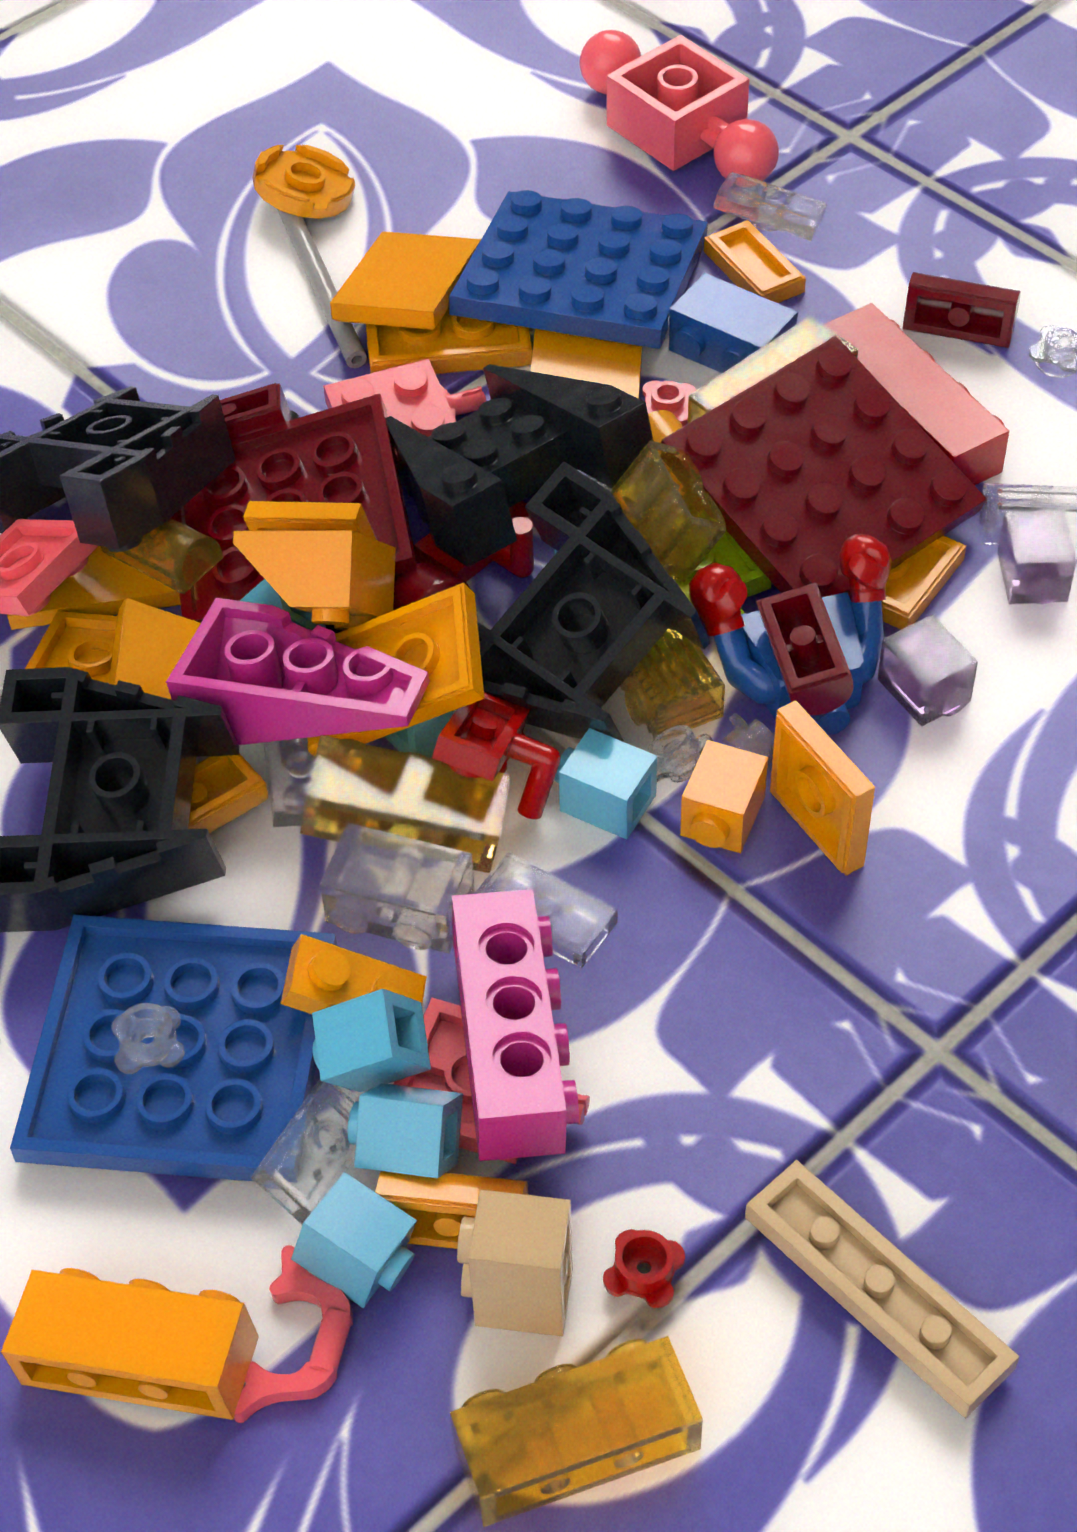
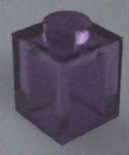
M1064 509L1005 512L997 554L1008 604L1068 602L1077 559Z
M932 614L883 638L877 679L922 727L943 715L948 717L957 714L971 702L978 661Z

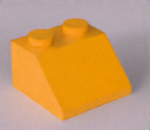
M353 530L234 531L233 544L289 607L312 613V623L334 625V629L346 630L393 611L395 547Z

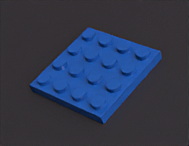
M530 190L508 191L449 295V315L660 349L669 329L670 308L684 294L703 250L708 222L694 220L688 215L680 213L662 215L642 212L634 206L610 207L591 204L588 200L582 198L564 200L544 197Z
M73 915L10 1146L15 1162L294 1185L316 1068L313 1057L315 1032L312 1014L280 1003L292 946L299 936L303 934L337 946L336 934Z

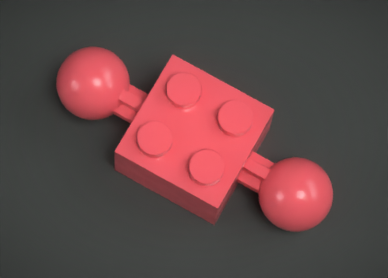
M618 30L598 32L585 43L580 55V71L585 82L593 90L607 94V126L669 169L675 171L714 148V161L718 171L726 180L739 186L756 185L768 178L773 172L779 157L778 142L774 133L765 124L757 120L747 119L749 78L682 35L642 56L637 43L628 34Z

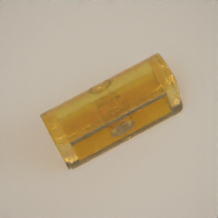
M170 518L163 525L142 536V543L130 550L110 552L107 547L101 546L104 553L181 594L187 592L224 558L216 540L173 518Z

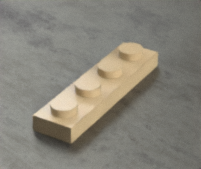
M795 1160L746 1204L745 1218L965 1419L1016 1369L1020 1357L798 1160Z

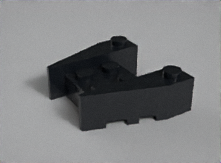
M490 364L483 368L491 400L484 402L478 411L457 422L446 423L437 427L428 437L392 416L387 417L388 430L395 450L400 479L407 493L413 497L423 523H427L431 538L436 547L467 567L478 563L517 541L509 507L537 493L563 461L610 488L658 463L645 401L608 384Z
M130 386L93 400V406L64 420L63 415L60 413L41 419L40 424L43 431L30 436L15 435L13 431L0 434V533L8 529L17 519H28L33 514L66 497L80 543L104 546L110 552H122L137 547L143 541L142 536L167 522L236 460L219 396L211 395L192 406L142 402L139 399L137 388Z
M563 461L525 505V509L541 540L558 552L491 630L477 621L484 692L530 709L526 721L528 725L580 740L587 730L591 728L624 742L610 714L603 710L602 706L660 637L671 627L704 650L710 644V641L697 610L673 577L669 576L640 532L631 524L611 492Z
M70 667L6 670L0 702V730L21 764L53 762L42 834L0 836V932L56 931L71 926L73 915L103 916L225 876L226 866L208 829H188L196 758L203 756L239 755V744L222 706L179 695L176 701L144 693L140 685L120 680L117 685L93 680L88 672Z

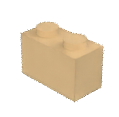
M480 1190L475 1218H462L457 1247V1262L464 1263L461 1296L469 1297L473 1300L475 1326L563 1336L573 1271L571 1200Z

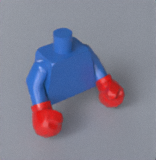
M869 534L852 535L843 542L839 553L841 572L844 576L848 577L849 595L845 592L822 597L851 672L854 687L850 698L839 708L821 715H810L827 735L837 734L849 725L851 718L847 709L854 708L860 703L862 685L874 678L884 646L882 601L886 600L885 587L890 575L892 559L886 544ZM719 563L709 564L699 569L690 581V602L697 610L703 624H705L707 635L714 638L728 683L756 703L765 704L776 720L777 709L791 703L759 611L741 614L740 608L746 600L748 593L745 583L732 567Z

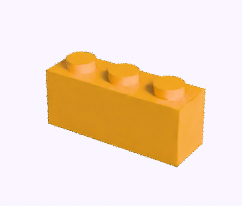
M64 1268L59 1274L31 1270L1 1353L21 1385L233 1420L259 1335L244 1302H240L236 1297L222 1291L203 1290L199 1295L170 1291L165 1286L147 1279H133L129 1284L103 1281L87 1271L76 1268Z

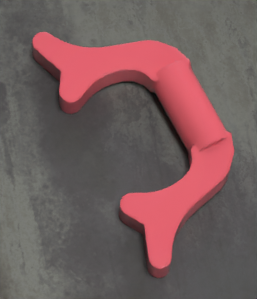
M286 1245L282 1248V1274L269 1287L273 1301L277 1304L291 1301L313 1303L322 1309V1321L309 1362H306L296 1373L275 1374L263 1369L256 1362H250L245 1378L246 1385L241 1391L234 1420L238 1423L245 1422L255 1412L270 1404L309 1400L319 1397L329 1390L337 1379L338 1366L350 1327L353 1325V1312L350 1303L342 1290L313 1276L305 1268L291 1260L294 1251L292 1245Z

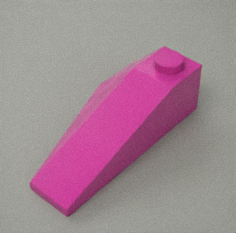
M215 598L166 681L172 700L176 701L179 695L222 706L239 745L408 726L430 682L429 674L425 670L369 646L354 649L337 642L334 631L320 625L310 630L291 622L290 613L276 606Z

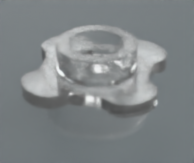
M1057 325L1042 327L1039 335L1041 339L1037 344L1030 346L1029 357L1036 362L1038 369L1046 375L1063 378L1077 372V333L1070 328Z
M734 713L729 719L735 726V729L722 739V743L768 757V769L772 771L774 735L759 720L754 719L748 725L741 716Z
M687 725L674 726L659 734L647 749V752L657 756V782L664 778H670L671 781L676 783L690 779L706 741H713L709 734H702L696 737L692 729Z
M141 1003L130 1007L124 1013L117 1016L112 1023V1032L118 1038L120 1050L114 1057L117 1068L123 1073L134 1074L144 1066L151 1067L161 1064L164 1067H173L177 1065L185 1054L183 1044L177 1041L176 1029L181 1024L179 1012L171 1006ZM154 1037L151 1043L145 1044L142 1042L145 1038Z

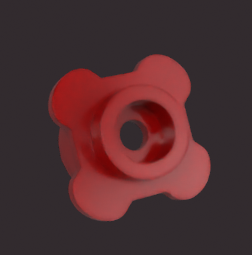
M629 1229L621 1232L615 1239L614 1265L603 1274V1285L606 1291L615 1297L629 1294L643 1298L652 1308L667 1306L674 1297V1289L671 1282L675 1270L683 1267L685 1263L684 1249L676 1241L667 1240L661 1234L651 1230ZM642 1263H646L651 1267V1270L648 1273H641L637 1267Z

